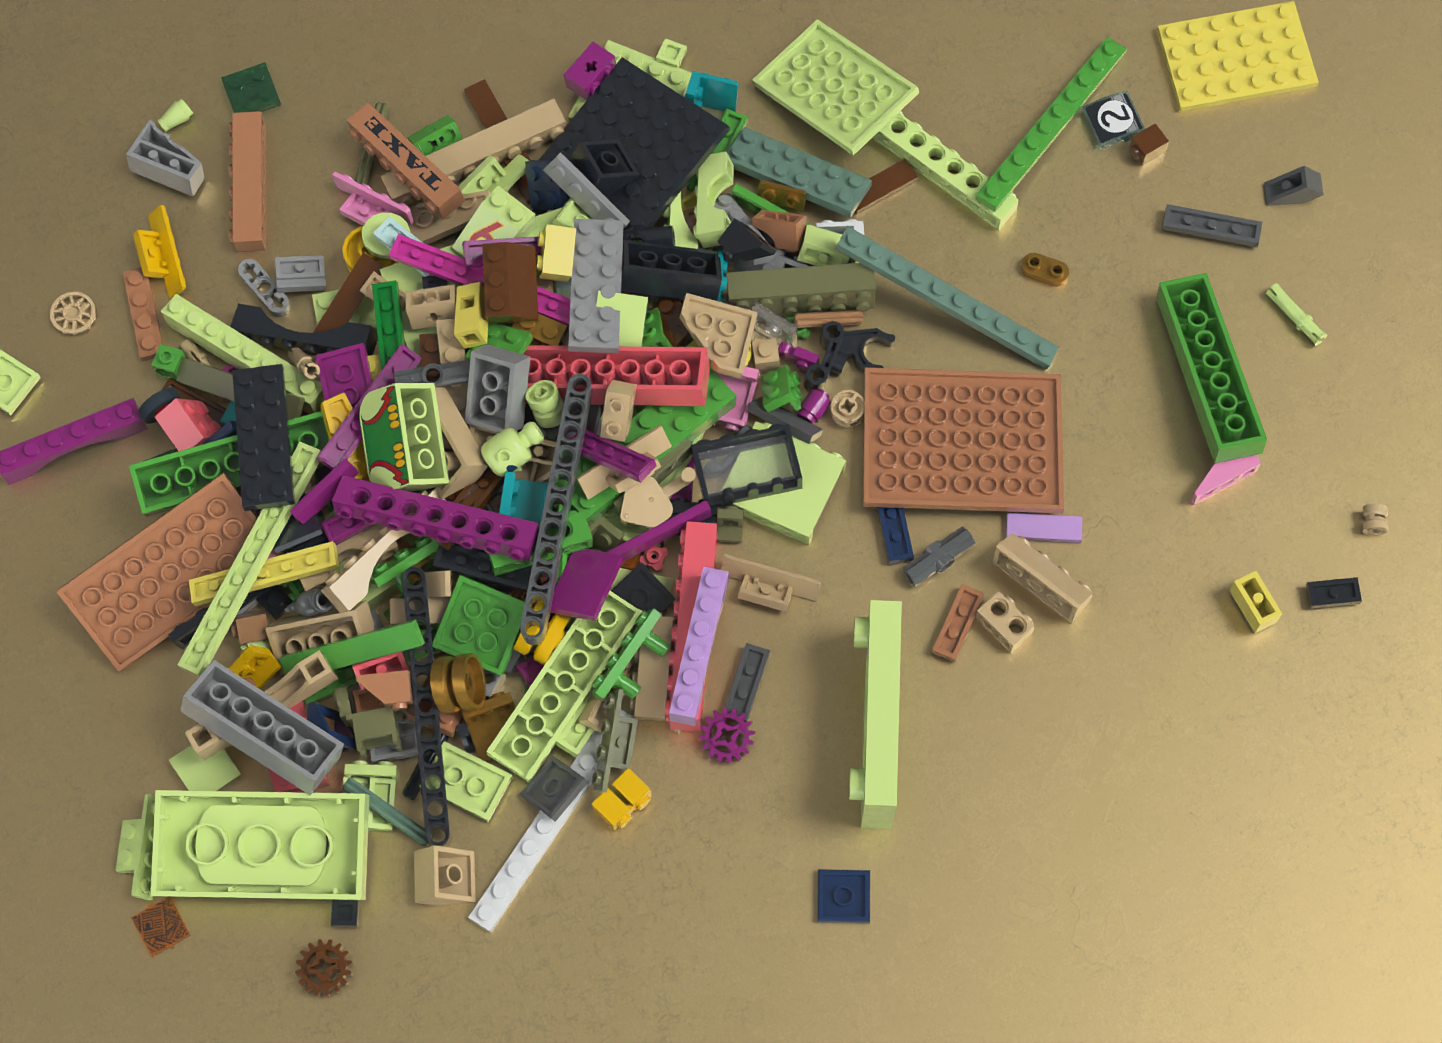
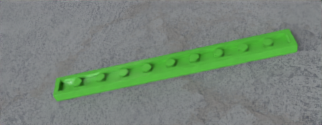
M1109 37L1102 42L976 194L975 200L990 210L997 211L1122 59L1127 50L1125 47Z

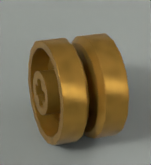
M466 653L460 654L455 658L445 656L434 659L431 666L430 684L433 699L440 712L447 714L458 712L461 708L466 711L480 709L485 702L486 680L482 664L477 655Z

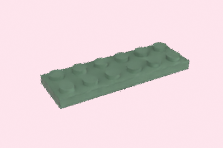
M746 127L743 128L727 151L735 170L759 180L805 190L806 200L851 218L872 185V180Z

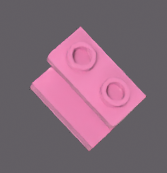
M750 367L744 368L741 379L715 372L737 395L735 407L715 423L725 426L724 429L731 432H739V429L741 430L748 422L750 412L747 409L749 403L754 399L760 376L758 369Z

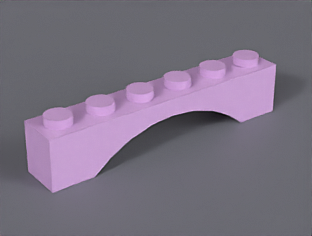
M703 566L669 711L670 721L696 726L711 649L729 583L728 571Z

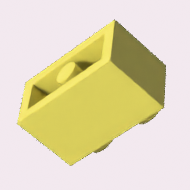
M547 224L543 232H539L537 245L541 247V256L537 255L536 269L539 270L538 278L562 282L569 281L572 277L576 228Z
M1257 571L1234 581L1229 591L1254 633L1277 623L1282 612Z

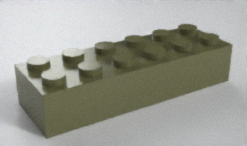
M861 263L727 273L728 304L758 312L757 317L761 319H769L778 315L793 317L796 313L860 310L864 312L874 308L876 293L875 274L873 270Z

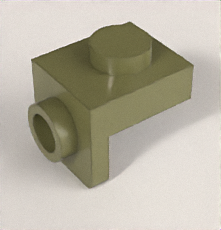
M726 506L724 509L718 508L717 541L741 543L743 535V510L735 506Z

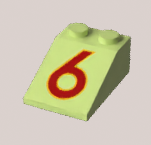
M498 185L478 207L453 244L452 249L464 258L463 241L528 237L537 227L535 213Z

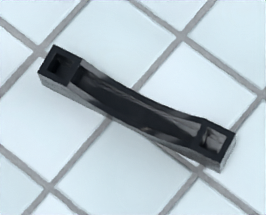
M239 303L230 326L263 347L272 348V346H277L293 352L291 349L296 347L309 355L323 354L364 343L367 355L371 356L378 341L377 332L371 325L348 322L340 327L323 332H297L275 323L265 314L261 307Z

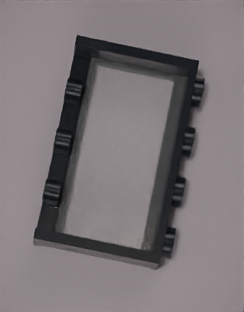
M774 424L762 430L750 429L744 434L739 435L726 434L720 437V439L711 441L703 439L691 445L703 501L708 502L710 508L802 489L803 478L789 424Z

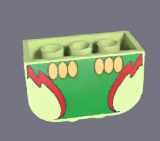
M394 383L369 392L364 397L360 407V424L370 481L405 491L427 490L448 484L449 478L434 383Z

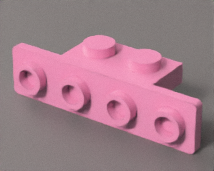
M334 171L331 175L336 187L350 194L349 198L339 209L341 215L362 226L373 215L382 212L399 215L409 225L414 223L411 209L404 203L398 204L392 201L386 194L376 193L368 185L355 182L347 174L341 175Z

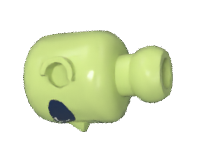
M535 422L526 423L520 432H517L514 428H506L482 445L481 454L490 469L497 476L504 477L506 471H522L521 466L532 459L529 447L540 444L544 439V435Z

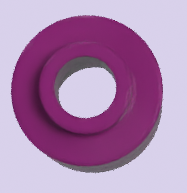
M819 388L817 390L811 389L801 403V409L798 410L797 416L812 424L818 423L831 404L828 393Z

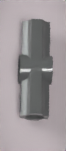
M468 359L438 365L428 364L425 367L395 371V383H434L435 387L468 383L470 363ZM429 372H438L440 374L439 380L429 382L426 379Z
M962 526L944 540H937L929 545L921 556L902 568V571L909 583L916 587L936 572L941 573L955 562L957 557L975 546L976 542L971 533Z

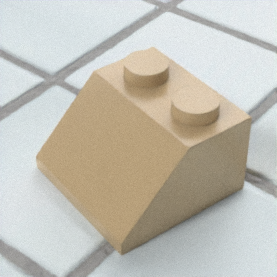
M434 845L414 851L415 903L450 905L476 902L474 851Z

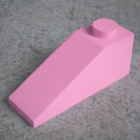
M1256 455L1214 464L1195 491L1191 502L1194 505L1257 472L1261 465L1260 460Z

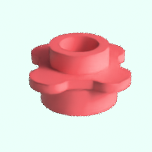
M653 546L645 550L644 555L640 557V563L642 562L645 566L652 567L655 571H660L663 568L664 558L668 556V550L665 547ZM653 554L656 555L655 559L651 557Z

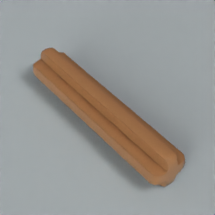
M860 310L796 313L793 317L796 328L824 327L830 321L838 322L842 326L860 325L864 320L863 312Z

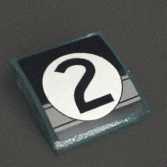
M1128 91L1112 94L1082 107L1102 150L1123 139L1127 142L1134 135L1145 130Z

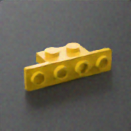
M159 205L148 215L151 231L137 230L133 237L143 276L164 278L169 298L172 299L175 294H181L186 289L165 206Z

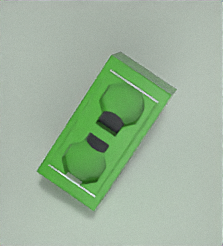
M449 115L430 125H426L423 129L407 137L425 156L463 139L455 121Z

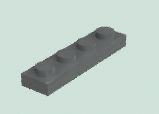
M1167 204L1162 230L1258 247L1262 222Z

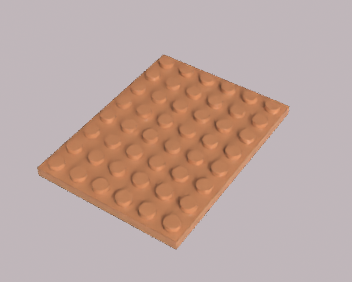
M865 368L863 507L1063 513L1061 374Z

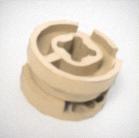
M852 390L838 392L831 402V418L833 422L844 429L857 427L864 418L863 397Z

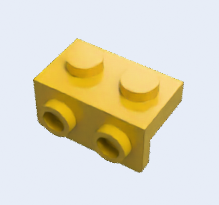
M250 645L227 668L242 678L253 679L261 690L281 668V665L269 648Z

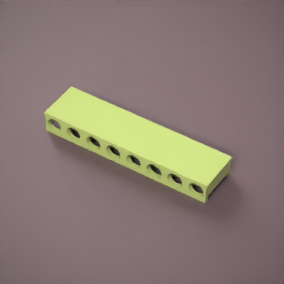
M609 591L596 621L576 618L486 751L487 755L530 783L555 746L556 740L594 688L592 683L600 673H604L608 667L606 665L607 661L613 653L619 651L622 646L621 641L629 631L633 630L636 625L635 621L643 611Z

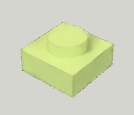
M665 38L656 56V60L679 68L687 52V46Z

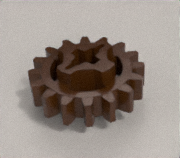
M318 939V946L316 947L309 943L308 947L310 950L308 952L301 950L300 952L304 957L303 960H296V964L301 969L296 970L295 974L303 976L298 981L301 986L308 984L305 989L308 993L315 989L316 997H320L322 992H325L327 997H331L332 990H335L338 994L341 993L339 986L341 984L344 986L349 985L345 980L346 976H353V973L348 968L354 964L351 960H346L350 953L348 951L341 953L343 945L339 943L334 947V942L331 939L328 940L327 945H324L321 939ZM328 952L336 954L340 959L329 958ZM316 955L314 961L309 964L310 960ZM323 963H326L329 968H326V973L323 974L319 969H322ZM337 973H340L338 978L333 982L332 979L335 977V975ZM309 977H318L321 985L313 983Z

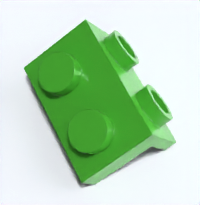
M787 364L761 376L763 406L768 413L789 402L796 411L801 409L800 399H802V394L799 389L801 380L796 371L792 372Z

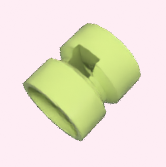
M542 380L531 385L526 391L525 396L537 424L543 428L558 426L561 422L564 402L561 399L556 384L549 380Z

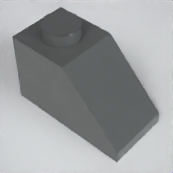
M1306 166L1299 167L1264 182L1268 205L1304 204L1324 195L1321 173Z

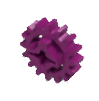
M724 707L722 714L714 710V718L706 716L705 720L709 724L700 727L705 731V735L699 736V739L706 740V744L702 748H710V758L717 754L718 762H722L724 757H727L728 763H732L733 756L741 760V752L749 754L750 751L747 745H754L755 743L750 739V736L756 734V731L749 730V726L753 722H745L744 719L747 714L743 713L738 716L736 708L729 713L727 707ZM725 718L735 719L739 724L735 726L730 725ZM716 723L718 728L716 736L711 738V730ZM726 728L727 731L738 729L731 736V742L728 739L717 741L724 735L723 729ZM744 732V741L739 747L737 741L739 735ZM720 744L727 746L730 752H722L716 746Z

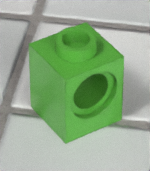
M160 344L151 366L157 377L167 380L171 378L176 381L181 359L187 357L183 350Z

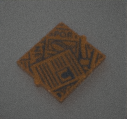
M170 896L154 905L149 904L147 909L131 917L152 957L168 948L173 949L175 944L191 936Z

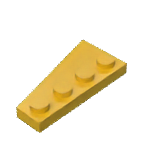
M344 392L320 404L329 440L353 409ZM362 439L348 458V461L360 472L354 478L371 482L367 472Z

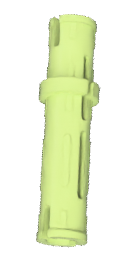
M1278 283L1270 287L1272 290H1267L1266 295L1296 324L1298 331H1303L1311 339L1315 346L1322 342V338L1325 339L1327 337V334L1314 323V318L1310 314L1307 315L1284 292Z

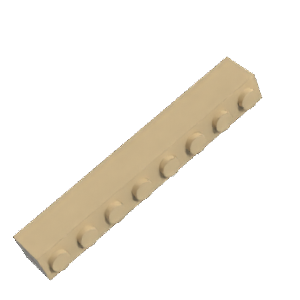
M551 99L426 155V157L456 184V182L467 178L489 155L494 157L498 163L503 162V159L507 157L514 159L518 154L521 155L523 150L537 149L543 143L551 139L555 140L559 134L564 132L563 129L567 124L555 99ZM391 171L382 175L381 179L392 201L410 206L417 200L411 194L410 188L406 184L401 185L394 177L395 173Z

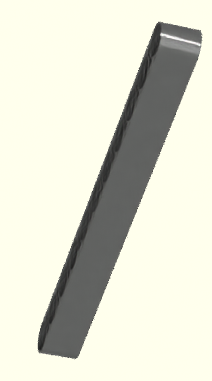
M582 373L573 375L569 379L521 620L522 636L524 641L530 645L542 643L546 636L592 399L591 381L587 375ZM578 385H584L587 387L582 392H577L574 390V388ZM575 408L582 410L577 416L571 415L570 411ZM569 432L578 434L572 440L565 438V435ZM564 456H571L573 458L568 464L560 462ZM559 480L568 481V484L563 488L555 486ZM555 504L564 506L559 512L550 510ZM550 528L559 530L557 535L551 537L547 536L546 532ZM546 552H551L554 554V557L550 561H544L541 559L542 555ZM540 577L550 579L544 586L536 584ZM537 601L545 604L539 611L531 608L532 604ZM531 626L540 628V631L534 636L526 633L527 629Z

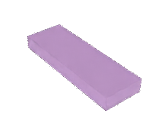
M1007 513L1006 538L1013 533L1017 537L1022 536L1030 541L1081 543L1082 517Z

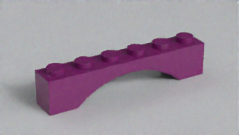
M131 398L1 450L0 474L8 485L33 476L39 469L51 461L73 450L98 442L125 439L148 428L138 413L139 406L135 399Z

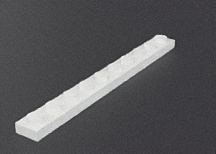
M620 709L619 716L634 718L630 714ZM594 731L570 766L571 769L588 781L587 785L556 822L541 811L539 812L468 918L488 932L491 933L592 784V776L594 771L597 770L598 765L596 752L602 741V733Z

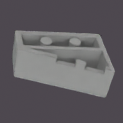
M151 120L147 122L126 153L131 172L190 196H194L204 181L202 163L184 147L178 146L172 141L171 137L166 132L163 133Z

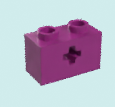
M592 42L563 75L566 87L585 100H588L595 93L596 88L601 85L605 77L614 69L616 65L615 56L595 42Z

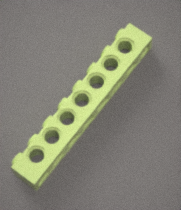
M901 111L872 137L902 160L906 159L910 166L996 229L1000 230L1017 210L1018 199L1013 192H1011L996 212L975 200L976 194L991 177L981 173L973 163H967L954 149L945 147L936 136L929 135L923 131L917 122L908 120ZM899 129L902 133H895L893 130ZM919 143L921 146L914 147L911 144ZM935 156L938 157L939 160L935 161L930 159V157ZM956 170L958 174H951L948 171ZM968 184H975V185H977V187H976V188H970V187L967 186V185H968Z

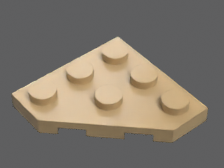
M686 293L680 320L698 346L707 347L710 363L717 373L741 379L758 312Z

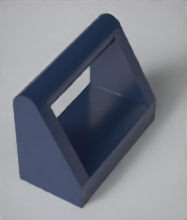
M315 702L308 704V721L344 743L342 752L357 750L354 731L351 727H345L340 718L339 711ZM324 717L334 720V731L330 730Z

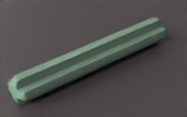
M349 778L342 788L345 792L368 794L369 808L421 845L426 846L428 844L425 838V828L353 778Z

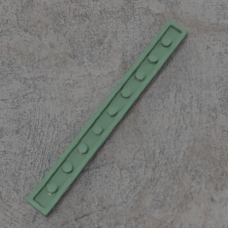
M847 226L835 247L836 250L1047 370L1051 365L1059 348L1057 345L851 227Z

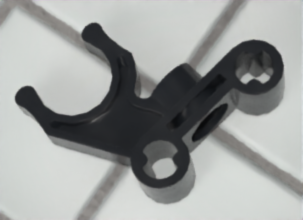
M830 321L826 323L819 339L821 346L826 349L821 364L809 366L803 381L804 387L808 391L811 389L817 390L818 388L823 389L830 371L841 375L848 357L853 358L854 364L862 372H864L865 368H884L882 365L873 364L866 359L863 352L864 346L869 342L879 341L890 347L895 341V335L885 333L878 328L844 331L843 326L838 322ZM830 333L834 334V338L829 337ZM814 376L819 377L817 381L813 380L812 378Z

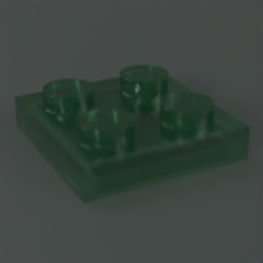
M265 62L221 77L234 113L264 112L281 106Z

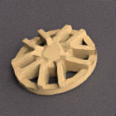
M68 292L59 296L50 309L51 322L57 330L65 335L71 334L74 336L90 329L92 323L96 320V308L89 296L81 292ZM77 296H78V297H81V298L75 303L73 297H77ZM70 298L71 303L66 305L63 300ZM85 301L89 302L82 308L80 307ZM61 302L64 308L56 309L58 304ZM89 309L92 310V311H91V314L86 313V312H87ZM63 314L62 317L55 319V315ZM83 317L89 318L87 323L82 320ZM64 322L63 328L58 323ZM70 323H73L72 330H68ZM78 323L83 325L82 327L77 329Z

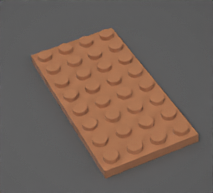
M223 472L57 589L56 592L119 672L169 637L168 634L174 631L177 625L187 622L199 610L210 606L212 602L199 606L192 604L189 580L230 569L258 518L253 510L244 511L241 494ZM284 551L275 553V557L282 555Z

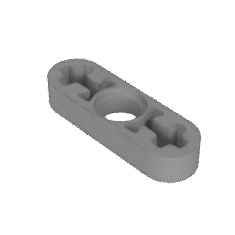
M243 260L239 264L238 272L244 283L273 316L283 317L287 315L291 308L287 296L283 292L277 293V284L256 260ZM247 268L254 270L257 276L255 280L250 273L246 272ZM268 283L271 285V288L266 293H260L258 291L259 285ZM273 296H275L279 303L283 304L282 308L275 307L271 299Z

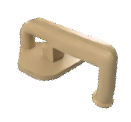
M690 467L684 468L680 477L662 488L651 476L645 478L641 483H635L630 490L624 493L619 516L620 522L653 528L669 519L672 515L673 507L668 498L695 479V470Z

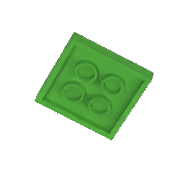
M460 575L432 647L453 656L473 653L477 655L484 669L498 675H503L521 632V620L525 601Z

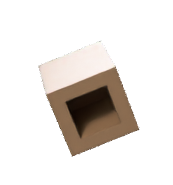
M264 610L238 614L234 618V623L230 626L232 637L238 638L240 644L268 639L265 630L268 623Z

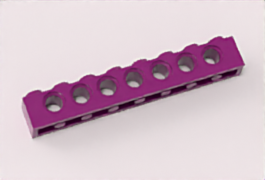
M342 475L332 500L335 514L343 518L360 519L370 525L380 524L394 531L404 530L411 532L415 536H428L443 543L452 542L460 544L467 549L477 548L491 555L501 554L509 556L515 561H531L539 534V527L536 522L401 489H393L389 486ZM361 501H367L364 504H358ZM385 507H391L388 510H382ZM409 513H415L412 516H406ZM433 519H440L437 522H430ZM457 525H464L462 528H455ZM482 531H489L486 534H479ZM506 537H513L511 540H504Z

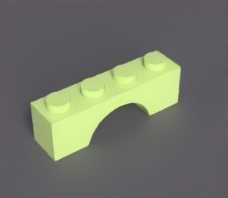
M726 151L710 154L696 172L698 186H695L697 205L694 206V213L697 222L693 227V232L703 248L720 246L717 241L731 223L725 210L714 207L719 194L733 185L734 165Z

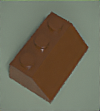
M510 242L482 244L485 317L488 323L539 321L536 248Z

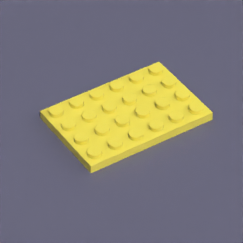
M1294 1L1158 25L1157 27L1158 37L1180 112L1317 87L1319 83Z

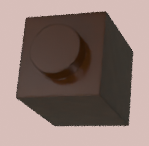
M1155 123L1131 138L1129 152L1143 166L1164 154L1169 140Z

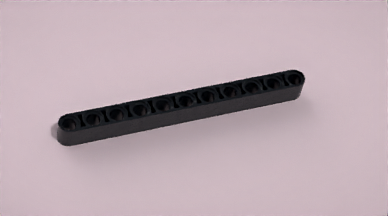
M413 566L405 570L402 588L405 621L416 619L418 625H422L426 630L425 634L422 635L425 643L422 646L408 649L425 838L430 846L443 847L449 839L450 830L439 713L432 696L431 684L427 687H420L416 683V678L420 675H426L430 679L431 666L434 662L425 572L421 568ZM412 574L420 577L421 582L416 586L410 585L407 582V577ZM412 600H420L423 603V608L419 611L412 610L409 606ZM417 650H424L428 654V658L420 662L414 658L413 654ZM427 700L431 702L433 709L428 713L420 711L418 704L421 701ZM424 726L433 727L435 735L432 738H425L421 735L420 731ZM426 752H434L438 757L437 762L427 764L423 759V755ZM430 777H435L439 780L440 787L436 790H430L426 787L425 781ZM431 803H438L442 806V813L438 816H433L428 812V806ZM433 829H441L445 834L444 840L441 842L433 841L430 837V832Z

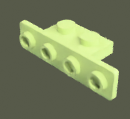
M518 154L503 169L496 159L489 155L458 187L461 189L462 195L485 190L492 192L498 185L508 192L511 186L526 174L525 162L529 160Z
M145 794L142 819L122 821L115 870L119 873H134L131 895L144 900H153V896H151L155 795Z

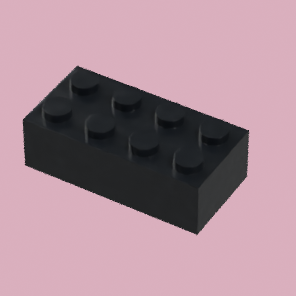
M623 239L621 292L645 294L653 297H669L677 300H684L686 293L714 301L718 300L722 282L721 261L718 251Z

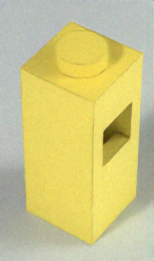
M480 282L457 287L454 335L464 349L487 344L488 321L485 317L484 287Z

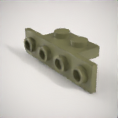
M611 688L610 693L607 694L605 699L607 711L606 717L601 723L602 741L596 752L598 765L597 770L594 771L592 776L594 791L607 793L611 767L625 770L630 769L638 719L619 716L624 692L622 689Z

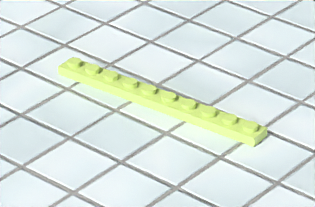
M299 442L291 457L295 504L265 508L261 511L178 663L180 668L200 677L209 666L290 518V510L298 503L320 462L316 458L321 450Z

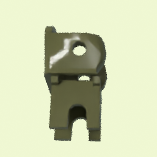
M359 683L349 688L345 686L334 689L332 696L340 713V718L345 727H351L354 730L357 750L360 752L362 759H368L366 750L396 744L398 752L403 751L398 721L403 720V717L407 715L408 704L407 709L392 710V707L388 706L355 713L351 693L353 690L361 689Z

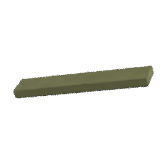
M189 358L181 359L177 382L234 401L232 373ZM286 392L288 420L301 417L305 398Z

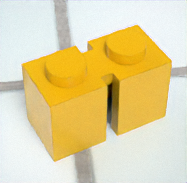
M629 768L612 783L613 790L628 806L609 788H607V793L603 792L592 803L593 810L614 831L618 827H625L632 819L631 813L637 808L642 810L651 800L649 798L651 796L650 789Z

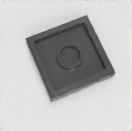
M552 755L521 792L520 796L556 822L587 785L588 781Z

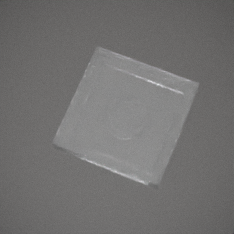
M756 302L751 308V311L758 312L754 331L767 339L776 338L777 345H780L781 341L796 348L798 326Z

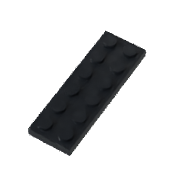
M282 364L233 370L242 507L244 511L293 505L295 504L284 367Z

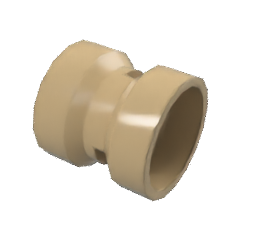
M1378 503L1363 506V516L1365 517L1363 533L1368 535L1388 533V523L1386 522L1388 506Z

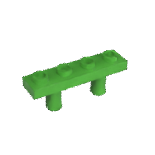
M428 536L419 537L415 540V545L408 549L403 548L393 555L394 558L387 563L381 562L374 566L370 577L371 583L380 587L393 579L403 596L402 579L405 570L433 552L437 553L439 544L429 539ZM407 577V582L413 585L410 578Z
M649 609L647 612L643 611L635 621L638 626L633 633L629 631L621 641L623 647L618 654L616 652L613 653L606 663L609 667L604 675L600 673L592 683V687H594L591 692L592 695L598 699H604L614 686L617 689L624 690L623 693L631 699L638 694L641 686L624 675L623 670L643 644L660 657L669 649L670 644L652 632V628L662 615L655 609Z

